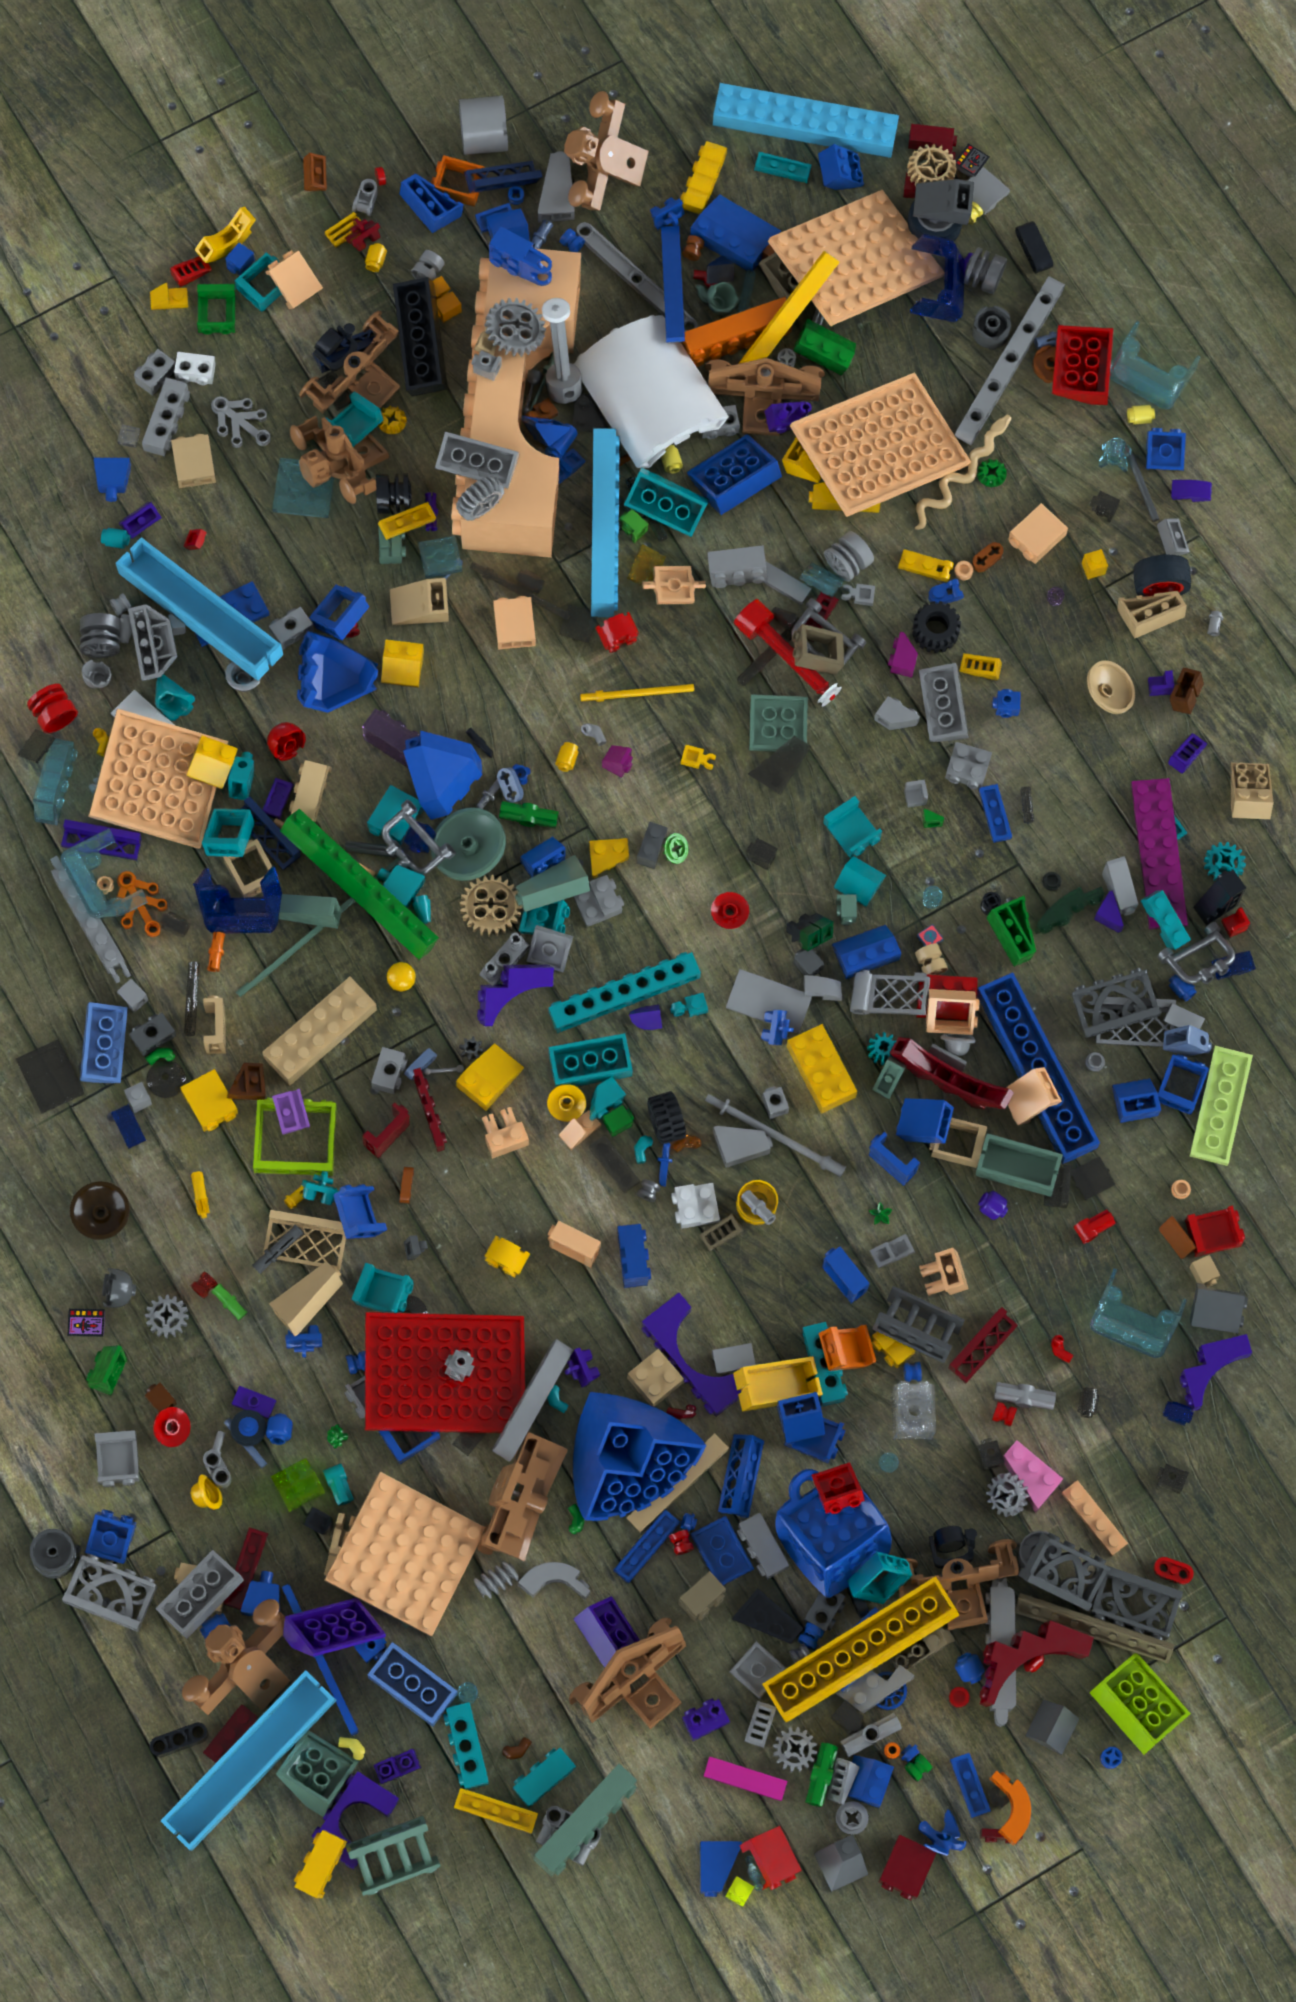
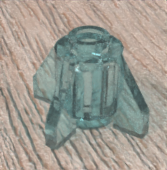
M1116 437L1108 440L1103 444L1102 450L1105 453L1099 460V467L1102 468L1109 463L1111 465H1119L1126 472L1128 468L1126 457L1131 455L1132 449L1121 438Z

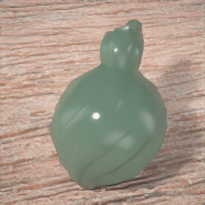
M727 282L711 285L708 291L702 285L697 284L695 286L698 290L699 299L702 302L708 303L710 310L718 315L732 312L739 304L734 287Z

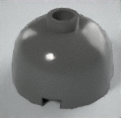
M108 1268L107 1270L110 1274H105L102 1296L106 1295V1301H103V1305L108 1308L123 1307L130 1301L131 1296H135L136 1285L133 1284L132 1278L124 1270Z

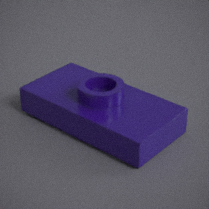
M275 778L262 810L268 816L280 820L294 784Z
M239 1386L232 1405L243 1410L256 1411L263 1418L269 1419L277 1401Z

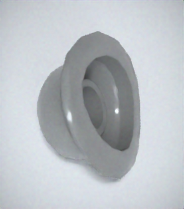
M233 661L227 666L225 671L228 684L241 692L252 690L261 680L260 678L257 681Z
M943 1033L940 1037L945 1042L946 1051L956 1056L965 1055L969 1051L971 1043L976 1042L972 1035Z

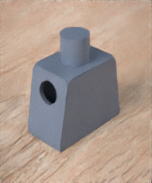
M1191 1025L1164 1031L1163 1050L1185 1056H1194L1202 1053L1208 1054L1212 1049V1044L1209 1042V1034Z

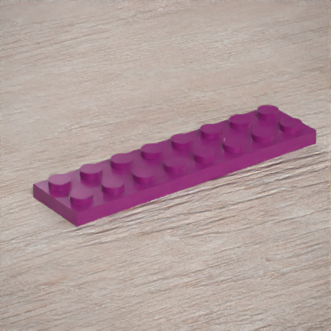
M1170 778L1132 781L1131 789L1144 895L1147 897L1155 891L1163 890L1184 927H1187L1188 922ZM1147 914L1149 930L1161 929L1157 921Z

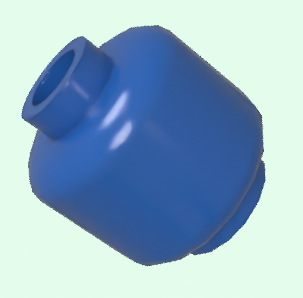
M281 1413L268 1419L266 1437L271 1443L282 1445L291 1439L292 1420Z
M967 1652L956 1659L955 1669L963 1682L974 1684L982 1679L981 1675L984 1673L985 1668L977 1654Z

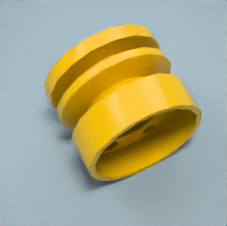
M752 1180L740 1189L736 1200V1208L740 1218L746 1223L762 1225L765 1222L758 1215H754L751 1212V1208L741 1200V1196L744 1192L750 1190L759 1200H763L766 1207L775 1214L778 1206V1194L775 1188L768 1182Z

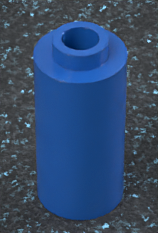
M565 424L570 427L565 435L551 446L546 447L545 455L559 458V461L562 459L578 435L575 427L570 424Z

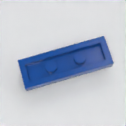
M998 784L979 788V795L993 843L1012 839Z
M970 1753L950 1759L971 1819L991 1812Z

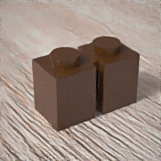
M1183 667L1177 680L1178 685L1175 684L1169 699L1173 711L1191 715L1197 701L1196 697L1199 696L1204 682L1201 671Z

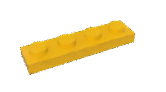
M460 1788L454 1805V1809L530 1834L533 1832L538 1817L536 1812Z

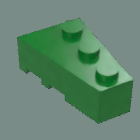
M1025 895L992 909L987 916L990 926L1014 967L1031 960L1036 953L1033 933L1028 920L1029 914L1025 906Z

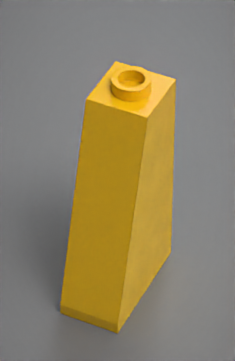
M825 482L813 485V491H809V502H812V509L842 511ZM880 503L860 512L879 513Z

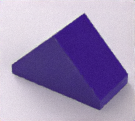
M1112 890L1108 892L1094 920L1119 933L1122 932L1124 924Z

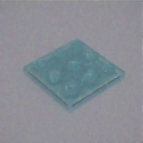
M280 458L272 508L273 512L329 518L334 477L331 476L329 481L313 488L303 478L299 460Z

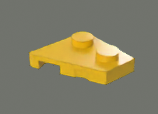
M628 838L589 841L592 878L598 877L600 873L607 869L610 870L616 864L629 859Z

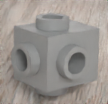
M456 1350L454 1355L449 1354L444 1364L447 1366L445 1374L454 1380L463 1382L465 1376L470 1377L475 1367L472 1365L474 1358L466 1351Z

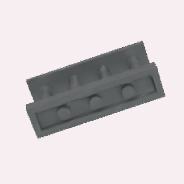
M893 1286L887 1298L891 1305L886 1314L879 1313L873 1330L945 1363L952 1348V1345L948 1344L952 1332L959 1334L965 1319ZM898 1307L909 1311L904 1323L893 1318ZM916 1315L927 1320L922 1331L912 1327ZM934 1324L945 1328L940 1340L929 1335Z

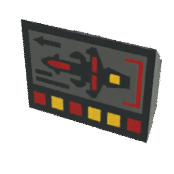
M968 143L956 159L955 167L968 177H975L990 156Z

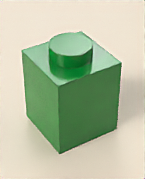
M622 1105L604 1115L602 1122L613 1138L633 1126L634 1116L629 1109L626 1110Z

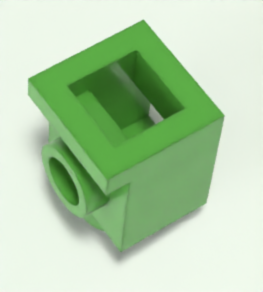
M633 509L628 513H623L619 518L622 530L627 535H632L634 543L648 531V523Z

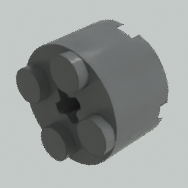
M987 306L978 311L973 324L972 336L980 346L989 350H995L1007 341L1011 328L1008 312L999 306Z

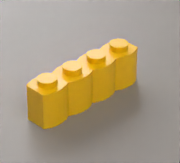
M706 141L704 146L701 145L698 156H700L699 161H695L692 168L694 174L692 177H688L686 183L688 189L682 193L680 198L683 202L684 210L700 215L706 208L725 161L727 147Z

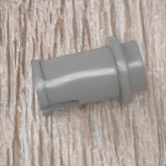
M1212 611L1208 616L1210 621L1207 634L1219 636L1223 616L1219 611Z

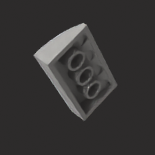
M445 432L435 469L474 480H481V478L486 476H494L502 483L504 488L508 489L519 458V452Z
M952 663L919 670L930 742L969 738L957 664Z
M739 969L726 1008L765 1022L764 1016L766 1011H787L786 1019L790 1020L789 1027L794 1028V1033L799 1034L812 996H804L803 991Z
M212 1550L158 1605L156 1610L181 1635L188 1639L244 1579Z

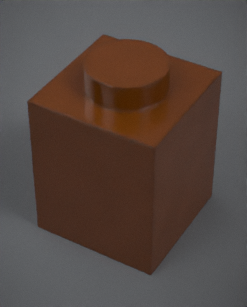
M161 1383L153 1384L146 1390V1400L158 1413L167 1407L177 1405L176 1400Z

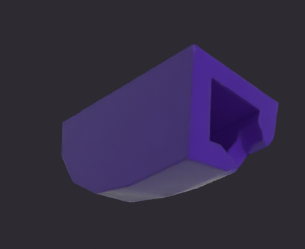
M659 1004L640 1007L629 1013L631 1022L638 1028L643 1030L662 1028Z

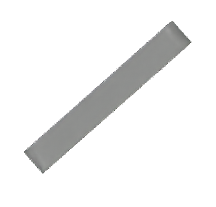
M558 1339L553 1341L492 1449L493 1452L505 1460L511 1461L572 1354L573 1349Z

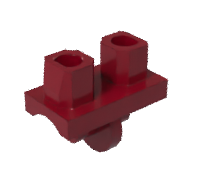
M355 218L353 219L354 226L350 228L352 233L346 236L345 240L347 243L352 244L357 251H362L366 248L364 238L368 236L372 242L381 238L378 230L381 227L378 222L375 223L372 220L367 222L365 218L360 221Z

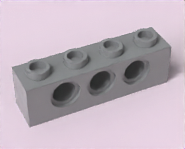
M166 377L142 441L144 451L164 457L166 452L170 451L172 435H175L178 430V419L182 418L184 414L183 405L185 402H188L190 397L187 383ZM172 399L177 400L175 403H170L169 401ZM164 416H171L170 419H163ZM159 432H165L162 436L157 435Z

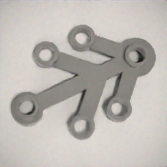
M219 396L212 401V410L218 414L217 433L220 437H226L229 432L228 427L225 425V415L231 418L233 435L231 444L234 448H240L243 444L239 425L256 438L258 445L266 446L270 443V433L267 430H258L246 421L257 419L259 422H264L267 419V413L264 409L239 413L232 410L234 408H243L245 411H250L253 408L251 399L245 398L243 400L228 401L225 397ZM245 403H250L249 406H244ZM262 413L264 417H258V415ZM220 429H225L226 431L221 433ZM264 437L266 441H260V439ZM235 440H240L238 444L234 443Z

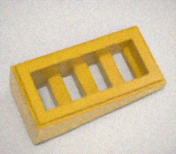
M963 653L959 671L982 678L998 680L1002 662L1000 658ZM972 660L971 667L967 668L968 661ZM976 662H979L978 669H975ZM984 664H987L986 670H983Z

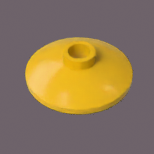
M562 1084L550 1092L547 1099V1107L554 1118L569 1122L573 1118L578 1119L584 1113L586 1098L578 1087L571 1084ZM564 1098H569V1099H570V1102H569V1103H565V1102L563 1101V1099H564Z

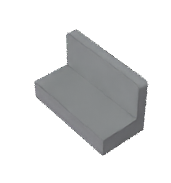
M751 1343L716 1349L711 1352L717 1374L756 1365Z

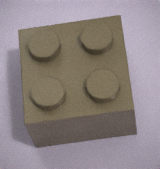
M709 1571L679 1598L678 1605L694 1622L698 1619L702 1621L708 1616L713 1605L716 1608L724 1601L726 1588Z

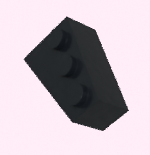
M1234 870L1230 872L1224 871L1217 876L1215 883L1193 908L1207 926L1238 906L1246 886Z

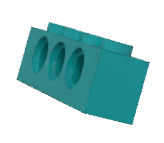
M826 1322L805 1326L802 1329L808 1357H814L817 1374L813 1377H819L823 1393L819 1397L821 1407L844 1402L845 1396L848 1395L846 1384H842L840 1378L843 1376L842 1370L829 1371L828 1368H823L820 1364L822 1360L826 1359L823 1349L817 1348L815 1343L820 1341L819 1333L830 1328L827 1327ZM827 1379H833L836 1385L834 1387H828L825 1384V1381Z
M470 1702L446 1708L447 1713L443 1714L445 1725H450L451 1729L448 1738L450 1746H455L456 1753L452 1755L455 1766L459 1765L461 1773L457 1774L460 1786L464 1785V1788L469 1790L489 1785ZM464 1722L467 1727L463 1732H458L455 1729L456 1723ZM462 1742H469L471 1744V1749L467 1752L461 1751L459 1747ZM467 1762H474L476 1769L468 1772L464 1766Z

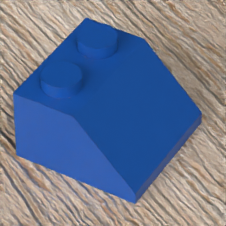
M854 1755L852 1763L860 1768L847 1797L879 1808L894 1766Z

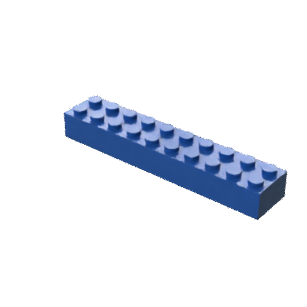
M1012 972L979 987L977 997L1018 1078H1021L1033 1069L1045 1067L1062 1101L1037 1114L1056 1153L1063 1154L1061 1163L1065 1164L1096 1150L1100 1142L1014 973Z

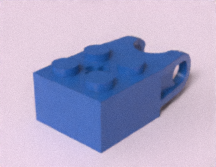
M500 226L489 243V261L496 267L506 269L513 276H519L539 286L548 285L552 280V273L550 271L552 268L551 259L533 248L532 242ZM540 261H546L548 267H545ZM538 274H547L548 279L541 281L537 276Z

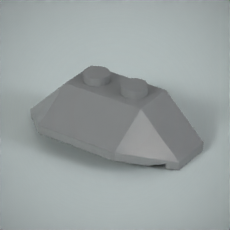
M147 604L128 608L141 680L146 681L159 678L178 657L171 621Z

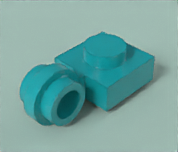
M704 993L687 996L684 998L686 1005L679 1001L672 1003L670 1012L674 1017L685 1014L686 1010H688L689 1017L708 1013Z

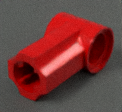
M1106 1209L1090 1219L1086 1218L1080 1221L1073 1228L1083 1244H1086L1095 1239L1099 1233L1114 1226L1115 1221L1112 1214Z

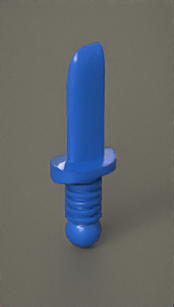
M670 1143L663 1144L662 1158L658 1157V1161H661L659 1184L665 1187L668 1165L672 1163V1159H669Z

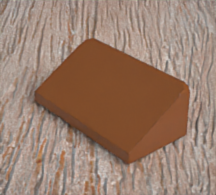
M308 153L303 159L304 190L326 191V156Z
M1171 1216L1160 1226L1159 1231L1181 1259H1184L1195 1250V1244L1174 1217Z

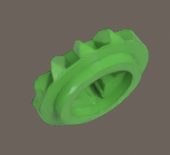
M679 833L669 834L668 837L664 838L665 844L662 846L665 851L663 854L666 855V860L671 861L672 864L682 863L688 855L687 840ZM674 846H679L675 851H672Z

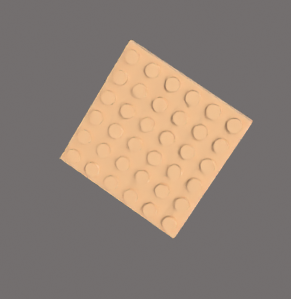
M117 708L88 817L200 849L216 787L186 775L201 735L228 744V741Z
M379 1472L324 1581L432 1637L479 1544L485 1527L394 1478Z

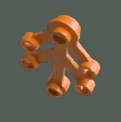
M122 872L117 878L120 890L112 904L115 912H122L124 910L123 901L127 891L129 892L131 899L126 914L121 919L122 927L130 929L133 926L132 918L137 907L146 924V934L150 937L158 936L161 932L160 924L152 920L144 904L154 906L158 911L163 912L168 908L167 901L138 894L135 888L147 890L150 895L154 896L158 894L159 887L154 882L147 883L137 880L132 872ZM130 879L131 881L129 884H125L124 880ZM153 886L156 887V890L153 892L149 890ZM159 903H165L163 908H160L158 905ZM121 904L122 907L120 909H116L115 905ZM130 920L131 922L129 925H125L124 921ZM154 927L157 930L156 932L152 933L150 932V929Z

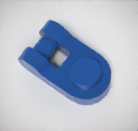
M953 579L947 583L932 587L929 591L928 599L930 603L935 601V604H938L939 601H942L943 604L961 600L964 598V595L959 589L958 579ZM952 589L953 594L948 595L947 591Z

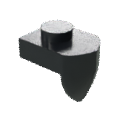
M312 1506L302 1524L321 1535H325L333 1529L334 1523L331 1516Z

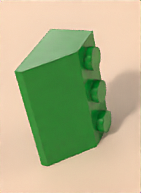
M806 319L793 351L842 376L849 368L855 354L856 343Z

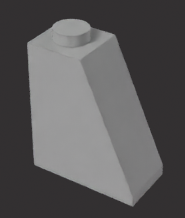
M1123 856L1107 861L1102 872L1108 891L1113 890L1120 915H1130L1135 912L1138 900L1126 858Z
M715 1126L713 1128V1134L725 1168L768 1155L771 1151L770 1147H773L770 1136H766L765 1131L724 1126Z

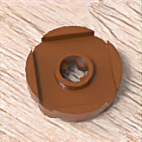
M1052 345L1040 348L1036 352L1032 363L1035 374L1045 383L1053 382L1054 367L1048 366L1049 360L1050 362H1055L1056 348L1051 347Z

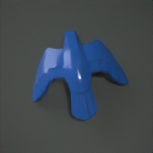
M949 1809L945 1813V1827L942 1832L934 1830L927 1821L920 1822L918 1825L919 1831L934 1843V1845L925 1843L924 1846L945 1856H948L949 1849L961 1851L966 1847V1841L957 1840L960 1838L959 1828Z

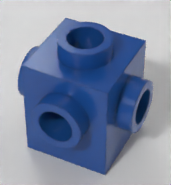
M1010 689L998 691L992 701V708L996 709V715H1000L1003 718L1018 716L1021 692H1015Z
M384 1638L355 1645L354 1648L366 1664H368L373 1659L378 1661L384 1654L383 1651L386 1650L384 1644L387 1642ZM370 1644L375 1645L373 1649L368 1648Z

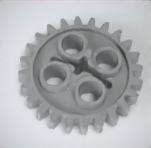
M508 298L507 302L502 299L499 304L495 303L494 307L490 308L484 325L488 327L485 333L490 334L488 340H494L492 346H500L499 352L505 349V355L510 351L513 357H515L517 352L522 357L524 351L529 355L531 350L535 352L537 346L540 347L545 337L546 328L543 327L545 321H540L543 316L542 314H536L538 308L531 309L532 303L526 306L525 300L519 303L518 298L514 302Z

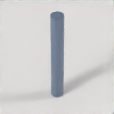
M228 1418L224 1422V1424L228 1427L229 1430L232 1421L231 1418ZM243 1446L261 1469L267 1465V1462L254 1446Z

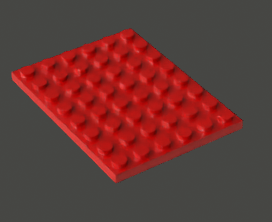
M365 1313V1430L501 1433L525 1392L524 1316ZM456 1350L466 1351L474 1358L472 1365L475 1367L470 1377L465 1376L463 1382L454 1380L445 1374L447 1366L444 1364L449 1354L454 1355Z

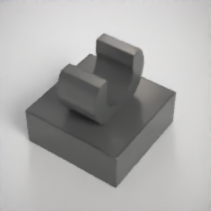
M417 1235L409 1236L404 1241L408 1261L415 1260L421 1255V1252L425 1251L424 1249H428L427 1241H418Z

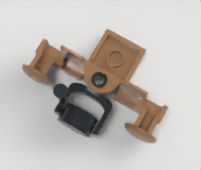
M382 311L373 313L363 325L362 331L364 333L370 329L376 335L372 343L363 352L357 351L358 343L352 338L355 331V326L352 323H347L344 329L340 325L337 327V330L332 327L322 335L314 347L316 349L314 356L331 371H338L343 367L347 378L340 375L332 385L329 384L324 389L317 383L319 377L315 376L302 387L299 393L300 398L306 395L313 400V406L322 414L346 389L351 393L357 392L380 409L392 398L401 386L373 362L399 333L392 324L387 323L380 317ZM343 339H346L351 344L348 352L337 362H329L326 358L340 346ZM363 369L366 373L356 381V375Z
M959 1526L940 1528L933 1533V1536H929V1546L935 1567L943 1569L942 1577L940 1574L924 1578L923 1574L914 1575L913 1569L918 1567V1562L912 1558H905L910 1565L913 1576L898 1589L900 1598L936 1576L959 1613L958 1617L947 1623L948 1630L988 1623L979 1583L1019 1574L1016 1556H1013L1012 1551L1017 1547V1544L1011 1539L993 1542L988 1547V1552L996 1554L997 1560L990 1561V1565L973 1568L970 1562L974 1559L973 1550L975 1549L977 1531L973 1528L965 1529L963 1534V1530ZM965 1545H967L968 1549L966 1554L951 1559H942L936 1554V1550L940 1553H951L962 1549ZM966 1579V1589L952 1591L951 1582H959Z

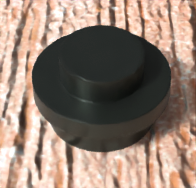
M1048 872L1043 876L1042 884L1045 889L1055 891L1061 886V877L1057 873Z

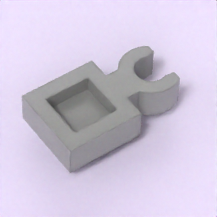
M856 584L855 589L850 585H843L842 590L848 591L849 594H842V600L847 601L853 598L854 604L873 606L875 586Z

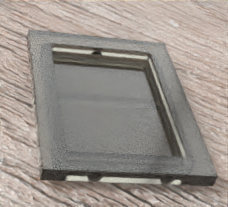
M59 1039L16 1058L41 1114L84 1095V1091Z

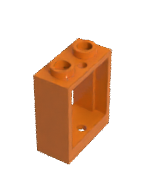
M443 155L442 161L437 163V175L432 178L431 184L435 185V188L440 192L447 193L454 201L475 207L480 192H469L467 194L441 187L447 169L464 174L467 170L485 167ZM475 174V175H471V176H474V179H473V180L481 179V178H480L479 176H477L476 174Z

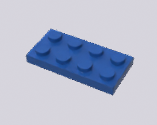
M253 581L220 596L221 599L253 623L270 615ZM194 632L201 647L209 644Z

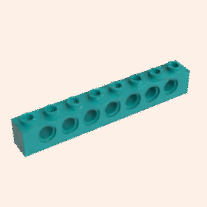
M681 953L673 960L665 959L652 968L651 966L644 967L639 973L626 974L621 980H611L606 982L603 987H593L582 995L574 994L568 998L569 1000L552 1003L551 1007H548V1014L557 1034L700 979L701 971L693 953ZM679 967L683 971L677 974L673 972V969ZM657 974H662L665 978L663 980H657L655 976ZM639 981H644L647 983V985L645 987H639L637 983ZM621 988H627L629 992L627 994H621L619 990ZM603 995H609L611 999L609 1001H603L601 997ZM585 1002H591L593 1006L591 1008H585L583 1004ZM567 1009H573L575 1013L573 1015H567L565 1011Z

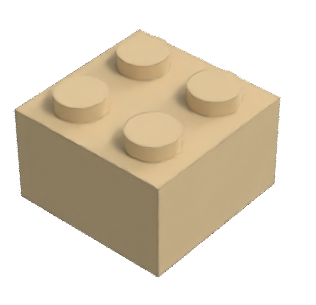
M659 1349L648 1356L627 1375V1379L647 1403L653 1407L680 1387L684 1381V1378Z

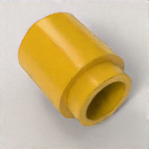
M374 243V245L369 246L365 259V268L367 270L379 272L383 267L387 250L382 244Z
M564 742L563 746L560 747L555 762L559 770L563 772L573 770L579 753L577 745Z

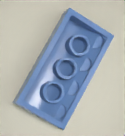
M88 1003L80 1081L93 1083L121 1082L128 1007Z

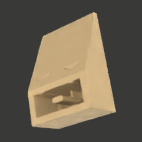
M446 578L425 579L390 589L392 625L449 622Z
M1231 762L1232 818L1270 819L1274 802L1269 764Z

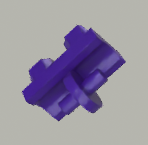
M576 1348L570 1355V1360L567 1361L569 1368L564 1372L566 1376L572 1375L574 1380L578 1379L581 1388L597 1379L600 1373L596 1366L588 1368L587 1362L593 1359L591 1351L589 1349L581 1350V1348Z

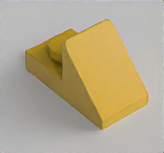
M164 283L150 291L151 310L188 308L187 288L168 289V283Z

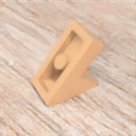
M588 1110L577 1120L573 1118L559 1134V1137L572 1150L600 1128L601 1123L597 1118L591 1121L590 1110Z

